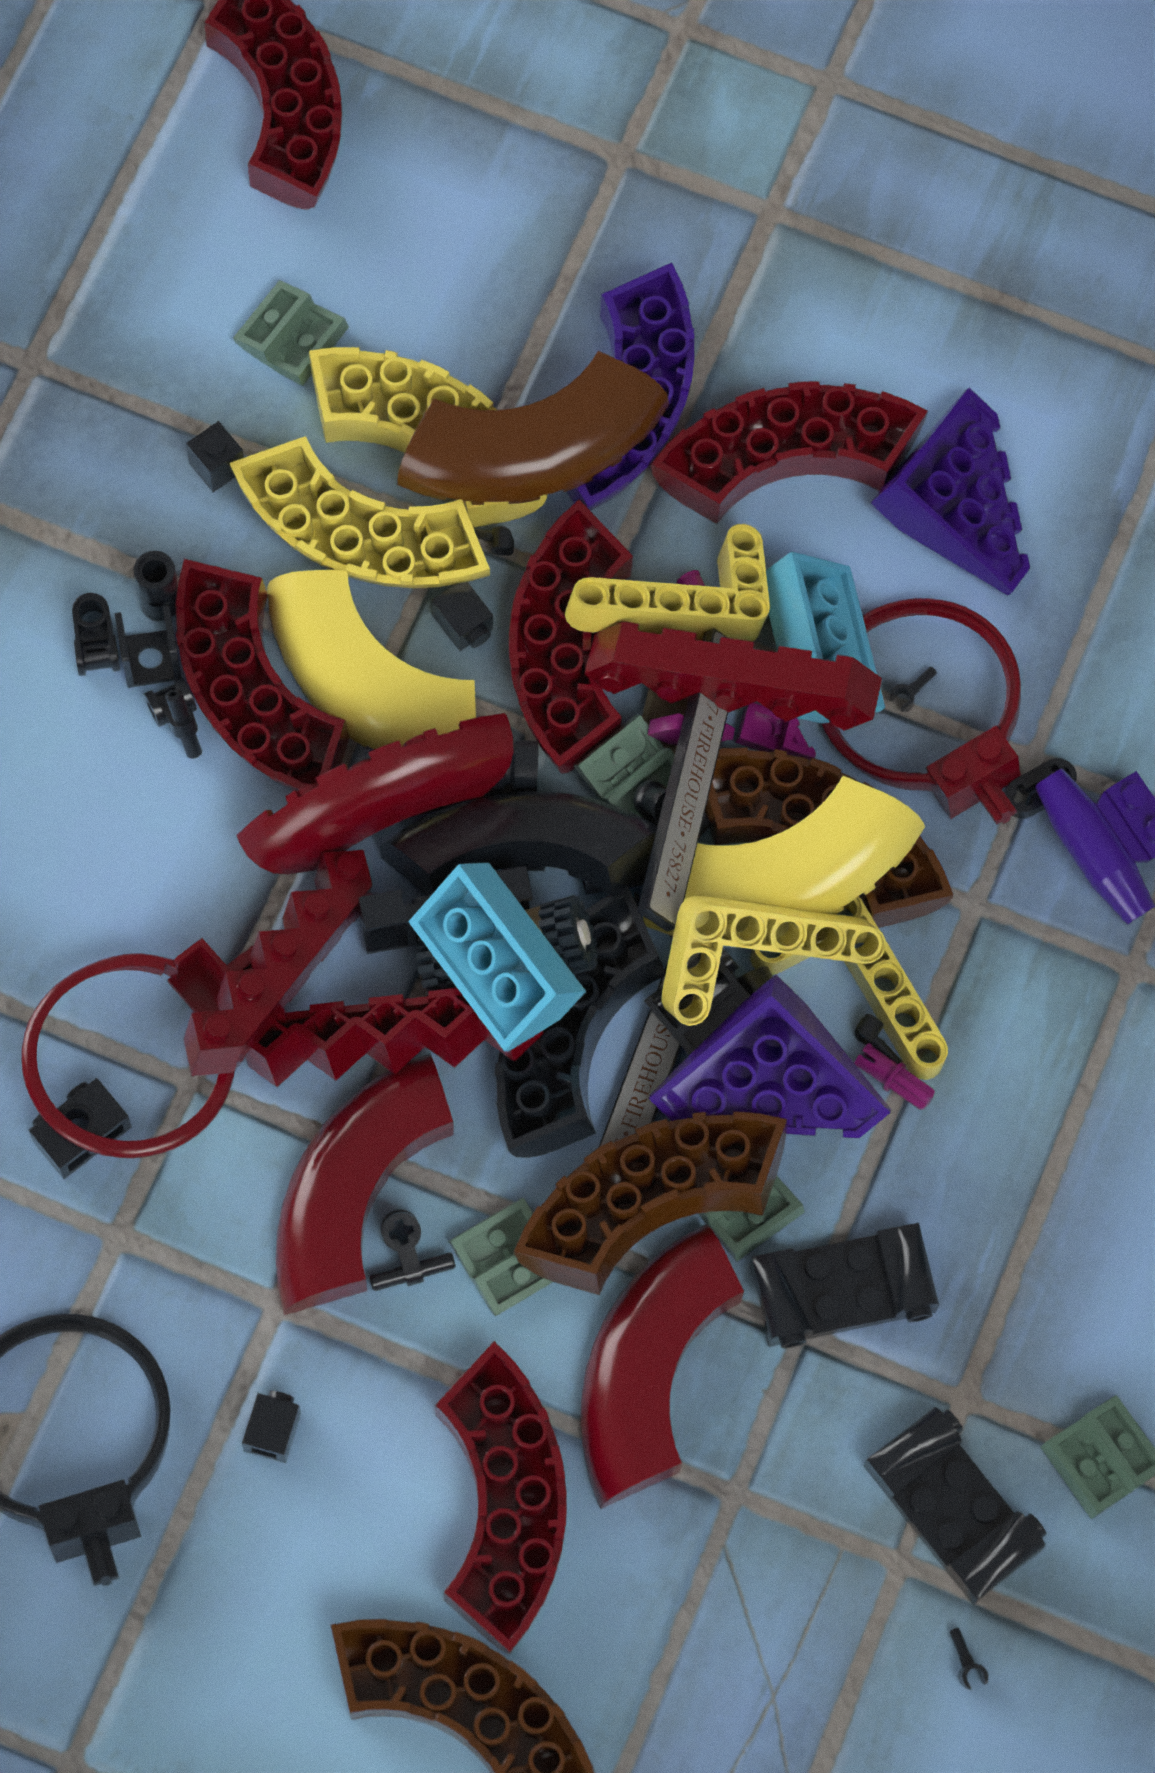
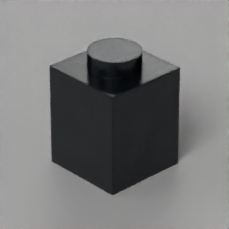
M219 421L186 443L189 464L213 493L235 478L229 463L244 458L243 449Z
M468 581L456 583L431 600L432 616L459 651H462L469 645L472 648H476L491 636L493 614Z
M273 1390L269 1391L268 1396L257 1393L242 1440L244 1452L286 1463L301 1416L300 1405L293 1403L294 1397Z

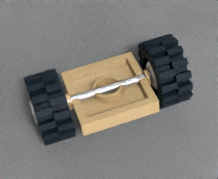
M569 896L525 910L573 975L595 969L598 963L596 960L598 958V951L595 949L597 942L592 933L594 928L589 923L590 916L588 911H585V905L578 896ZM419 937L417 939L418 943H416L418 951L416 953V960L419 962L420 967H417L418 973L422 974L423 980L421 984L423 989H427L426 996H428V991L457 988Z

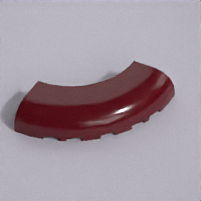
M218 0L204 21L206 45L230 61L243 74L254 90L263 113L260 137L255 151L248 162L250 187L298 209L308 210L314 208L327 185L339 148L342 126L340 85L327 44L319 30L316 31L315 27L307 19L303 8L300 5L296 6L291 0Z
M820 381L788 383V387L767 391L765 388L735 397V401L717 410L713 408L705 412L703 418L688 429L681 430L651 463L652 475L670 496L715 524H718L722 517L749 493L762 486L789 477L803 475L838 476L863 483L880 491L899 468L913 446L925 422L928 410L884 391H881V394L857 389L856 384L844 383L842 387L820 385Z
M580 499L556 520L545 533V538L535 553L530 556L513 600L509 627L510 668L519 706L543 752L561 774L574 770L573 765L621 727L622 719L600 685L584 674L591 650L593 632L576 630L570 626L565 617L566 607L573 588L579 580L588 577L626 580L631 576L633 555Z
M184 559L178 581L175 605L177 620L176 638L187 682L200 709L214 730L229 747L266 776L297 791L310 784L318 783L316 780L318 776L342 764L350 734L344 719L322 712L303 701L300 697L292 694L271 666L266 655L263 640L264 611L268 598L263 578Z
M506 713L463 720L458 724L460 728L458 730L438 735L436 728H433L409 739L403 746H401L398 740L368 752L369 759L362 760L349 769L344 763L316 778L318 783L310 784L298 791L294 790L285 796L288 802L287 805L274 814L272 810L262 812L236 835L247 857L260 868L271 873L289 875L316 871L323 853L346 851L378 831L422 812L459 801L483 797L503 778L511 764L513 734Z
M430 1053L410 1060L396 1074L389 1070L357 1090L335 1110L317 1131L302 1154L290 1179L282 1203L277 1229L276 1270L284 1316L367 1291L366 1276L362 1263L364 1229L368 1214L378 1194L388 1181V1177L403 1161L406 1162L423 1148L454 1135V1121L436 1065Z
M707 1224L673 1242L636 1273L607 1313L593 1343L585 1370L582 1389L580 1428L585 1464L600 1509L680 1473L682 1461L675 1445L670 1420V1393L674 1374L683 1354L693 1339L718 1316L740 1304L744 1294V1290L720 1241Z
M494 1341L435 1404V1416L449 1429L467 1458L473 1474L478 1502V1517L473 1542L462 1567L444 1591V1601L489 1642L506 1654H510L529 1630L542 1608L555 1578L562 1553L566 1527L567 1493L563 1460L547 1411L530 1385V1381L515 1361Z

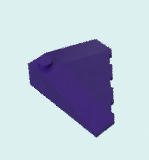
M968 388L888 479L870 503L899 531L1004 594L1010 595L1029 571L1030 563L1028 554L1021 553L1019 555L1015 534H1019L1022 531L1017 502L1008 503L1004 483L1011 480L1006 451L997 452L993 432H997L1001 428L998 414L971 388Z
M777 974L733 1011L648 1098L671 1121L692 1118L693 1113L705 1112L706 1116L733 1115V1111L760 1113L787 1119V1134L815 1136L816 1128L843 1129L844 1138H860L891 1113V1108L807 1004Z

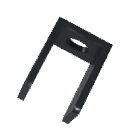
M169 604L162 605L166 630L126 636L122 613H115L122 663L128 688L169 682L181 677ZM148 648L157 649L163 656L160 665L152 669L143 667L138 660L141 652Z

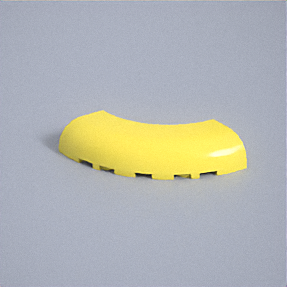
M333 347L309 350L314 389L326 443L337 441L370 442L388 446L405 453L415 430L434 398L463 408L497 410L494 407V403L471 384L469 386L450 376L449 371L424 360L417 362L398 357L397 352L388 350L385 351V354L360 351V347ZM547 495L540 496V500L518 504H509V501L484 502V505H472V501H462L472 526L475 528L507 522L529 515L544 505Z
M306 436L229 463L241 490L255 511L269 527L293 549L330 570L345 569L350 578L382 586L402 588L443 587L490 576L489 565L462 499L433 506H409V509L388 507L384 502L369 498L353 489L350 491L334 479V475L320 462Z
M345 569L290 572L277 576L269 582L267 586L269 615L274 637L286 667L291 671L303 694L316 709L346 721L350 739L365 748L369 746L374 750L398 740L401 746H403L406 741L423 734L424 731L436 728L438 735L460 729L458 726L460 721L476 718L475 680L452 679L424 672L398 659L385 649L367 629L358 614L349 587L348 572Z
M842 776L832 793L813 813L779 834L740 845L719 846L698 843L684 901L692 896H706L811 912L838 914L844 910V905L850 903L862 893L867 895L875 889L874 884L892 867L896 868L912 849L925 825L918 814L896 798ZM709 911L700 913L695 921L696 928L705 925L709 919ZM643 916L646 927L673 936L674 930L667 932ZM745 916L737 922L736 933L746 929L749 923V916ZM789 922L779 925L776 930V937L783 936L787 932Z

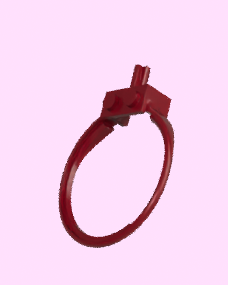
M913 598L899 600L882 605L863 614L866 632L894 619L928 615L959 622L978 633L992 647L1002 665L1006 679L1004 711L997 726L995 725L926 766L928 773L925 774L921 772L897 771L873 763L852 748L838 727L834 726L831 722L822 724L830 742L848 762L882 784L905 790L933 792L950 819L981 802L996 825L1001 822L1003 824L1011 820L1010 817L1016 814L1017 810L1002 789L1021 776L1018 755L1009 744L1020 712L1021 680L1016 658L1005 637L992 623L977 612L954 602L940 599Z
M201 938L175 959L143 953L112 956L89 964L57 983L35 1008L27 1024L22 1043L21 1064L25 1086L31 1101L43 1119L58 1134L76 1146L96 1154L115 1158H143L159 1155L174 1150L199 1135L215 1119L224 1106L232 1087L235 1071L218 1074L215 1086L206 1103L197 1114L179 1128L164 1135L145 1140L109 1139L90 1133L75 1125L50 1100L38 1071L37 1044L39 1034L48 1013L65 993L91 977L113 971H143L160 976L164 973L170 977L167 979L169 985L194 1013L219 1010L217 996L225 972L252 969L250 956L254 946L252 945L226 965L206 941Z

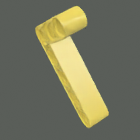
M736 524L729 529L717 558L720 587L594 577L583 578L573 588L565 611L566 620L570 626L584 632H599L623 621L639 624V631L662 634L663 628L696 633V640H703L704 632L715 628L728 638L753 642L759 636L770 610L761 534L757 529L746 524Z
M692 896L686 899L678 910L662 990V1004L682 1024L693 1026L703 1022L711 1009L723 945L868 964L877 961L883 955L886 948V939L879 929L859 917L811 912L706 896ZM709 911V919L705 925L696 928L695 921L700 913ZM749 916V923L746 929L736 933L737 922L741 918ZM789 922L787 932L782 937L776 938V930L779 925ZM828 927L826 938L819 943H815V937L819 930ZM867 932L865 943L861 947L855 948L857 937ZM701 952L700 962L695 967L687 969L689 958L693 954ZM688 994H693L691 1004L687 1008L679 1010L681 999Z
M859 896L843 906L854 917L862 918L879 929ZM828 927L819 930L815 937V943H819L826 938ZM867 932L860 934L855 944L865 943ZM886 942L883 955L873 963L862 964L844 961L876 1017L884 1024L883 1029L903 1063L906 1064L908 1071L923 1080L932 1079L937 1076L947 1058L948 1046L888 943ZM751 949L750 961L754 969L767 966L772 975H775L810 957L781 953L776 958H768L760 950ZM879 978H887L892 981L895 989L882 991L878 989L874 981ZM907 1013L915 1019L916 1024L911 1027H904L896 1021L895 1016ZM920 1049H929L935 1053L937 1061L925 1063L918 1058L916 1052Z

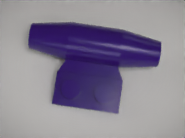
M1063 768L1038 783L1035 789L1055 833L1092 888L1127 925L1154 908L1155 904L1136 863L1146 864L1155 858V797L1138 772H1133L1100 794L1096 803Z

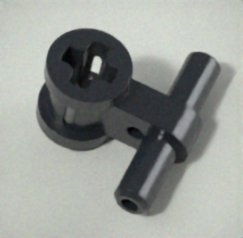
M179 677L173 680V685L156 693L150 690L143 695L157 726L161 727L168 724L174 735L181 739L187 757L195 759L202 754V748L196 735L198 725L193 714L197 708L184 679Z
M397 1209L389 1212L384 1217L381 1223V1234L386 1245L392 1250L398 1251L402 1266L372 1274L369 1279L374 1291L407 1283V1286H412L424 1282V1277L452 1270L456 1265L450 1252L418 1261L415 1246L421 1237L420 1224L411 1212ZM401 1219L405 1226H413V1229L407 1232V1239L404 1241H399L397 1235L389 1236V1231L395 1229L394 1222Z

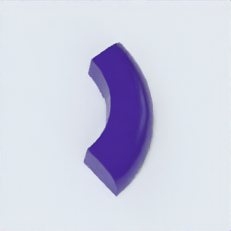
M672 262L601 294L600 318L606 328L613 357L639 369L658 382L667 393L669 406L657 425L642 443L636 444L626 453L620 463L614 467L610 465L602 472L592 476L591 481L567 491L573 503L580 499L590 511L622 492L649 467L677 426L688 398L695 358L694 328L692 326L689 302L683 284Z

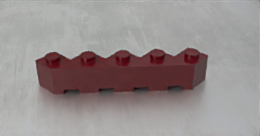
M623 621L595 633L584 673L597 682L602 689L612 694H617L642 683L657 693L661 699L672 704L700 692L714 702L717 707L728 713L757 701L785 722L812 711H817L834 726L843 731L874 719L882 683L880 676L854 657L837 655L836 661L812 658V651L779 646L777 652L754 649V642L726 637H721L719 643L696 640V633L663 628L662 634L639 631V624Z
M364 849L323 853L314 878L316 890L291 892L282 917L285 929L258 931L250 956L252 969L225 972L217 996L219 1010L191 1013L183 1039L191 1076L234 1072L256 1042L258 1043L275 1022L285 1005L291 1002L307 982L310 974L318 964L324 961L340 941L342 934L350 924L355 922L360 916L359 897L370 893L373 885Z
M458 988L428 991L427 997L404 999L403 994L372 997L369 998V1003L345 1006L344 1001L310 1004L309 1010L286 1012L285 1008H283L271 1027L245 1055V1059L251 1069L275 1087H278L307 1060L335 1081L365 1054H368L385 1068L396 1074L424 1047L455 1068L484 1040L515 1061L544 1033L541 1031L512 1050L504 1052Z

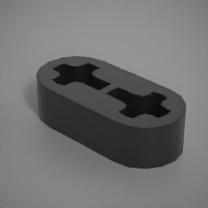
M1054 758L1014 779L1008 785L1005 795L1017 810L1013 817L1026 819L1044 810L1035 786L1052 774L1051 771L1056 772L1061 768L1076 782L1077 772L1075 767L1063 758ZM1018 790L1022 795L1033 790L1036 791L1031 796L1028 806L1023 801L1018 803L1014 801Z

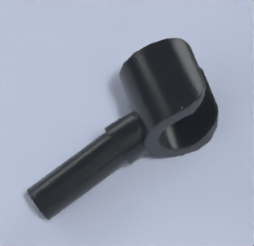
M494 527L492 531L474 528L478 539L491 542V552L499 556H510L513 554L514 538L507 527Z
M929 667L909 685L899 684L893 687L890 693V702L897 695L906 694L910 699L901 707V712L910 711L914 706L915 695L937 674L936 670L933 667Z
M866 1014L855 1028L856 1039L865 1045L868 1043L872 1044L874 1048L897 1064L903 1062L885 1041L878 1037L884 1024L875 1016Z
M960 1628L949 1631L962 1666L958 1674L960 1684L964 1688L971 1690L970 1683L967 1680V1673L975 1668L980 1674L981 1682L986 1685L989 1679L988 1672L982 1665L974 1663Z

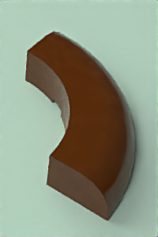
M597 351L589 365L570 384L557 393L529 405L503 410H477L451 405L434 398L404 453L398 471L397 485L418 494L444 501L446 498L472 501V505H484V502L509 501V504L527 503L540 500V496L552 494L560 490L567 492L591 481L592 476L602 472L610 465L614 467L622 461V457L636 444H641L657 425L669 406L667 393L648 374L601 351Z
M748 747L720 749L705 810L706 816L712 822L709 828L714 845L756 842L779 834L813 813L832 793L842 776L855 781L858 780L842 773L841 768L815 758L809 760L787 755V751L775 749L774 752L748 750ZM865 781L863 782V784L872 787L871 785H869V784L866 783ZM921 836L918 837L912 849L896 868L892 867L874 884L875 889L867 895L864 893L859 895L878 928L928 915L947 905L954 896L933 849H929Z
M733 1111V1115L706 1116L705 1112L693 1113L692 1118L670 1122L664 1119L646 1124L635 1129V1133L624 1137L615 1143L610 1141L585 1157L584 1163L578 1166L569 1176H563L555 1184L556 1188L541 1207L537 1206L524 1227L515 1247V1257L526 1269L544 1279L600 1295L606 1280L621 1258L637 1242L665 1224L694 1214L713 1211L747 1212L763 1216L784 1150L787 1119L760 1113Z
M366 1619L331 1624L351 1720L387 1716L425 1723L451 1735L465 1745L481 1760L490 1773H595L582 1741L558 1704L552 1700L538 1682L523 1668L492 1650L486 1644L459 1632H452L418 1621L415 1623L387 1619Z

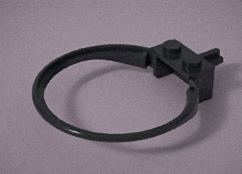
M47 1315L21 1323L1 1334L0 1358L27 1340L57 1332L87 1333L116 1344L139 1364L150 1383L156 1409L153 1438L143 1461L129 1477L127 1485L123 1479L38 1505L39 1510L36 1507L16 1501L0 1491V1512L18 1522L43 1530L46 1533L47 1541L56 1563L85 1555L93 1585L103 1584V1586L112 1584V1580L119 1579L111 1546L142 1537L134 1511V1504L140 1493L156 1474L164 1457L168 1443L171 1417L168 1387L156 1359L136 1337L125 1329L104 1319L88 1315Z

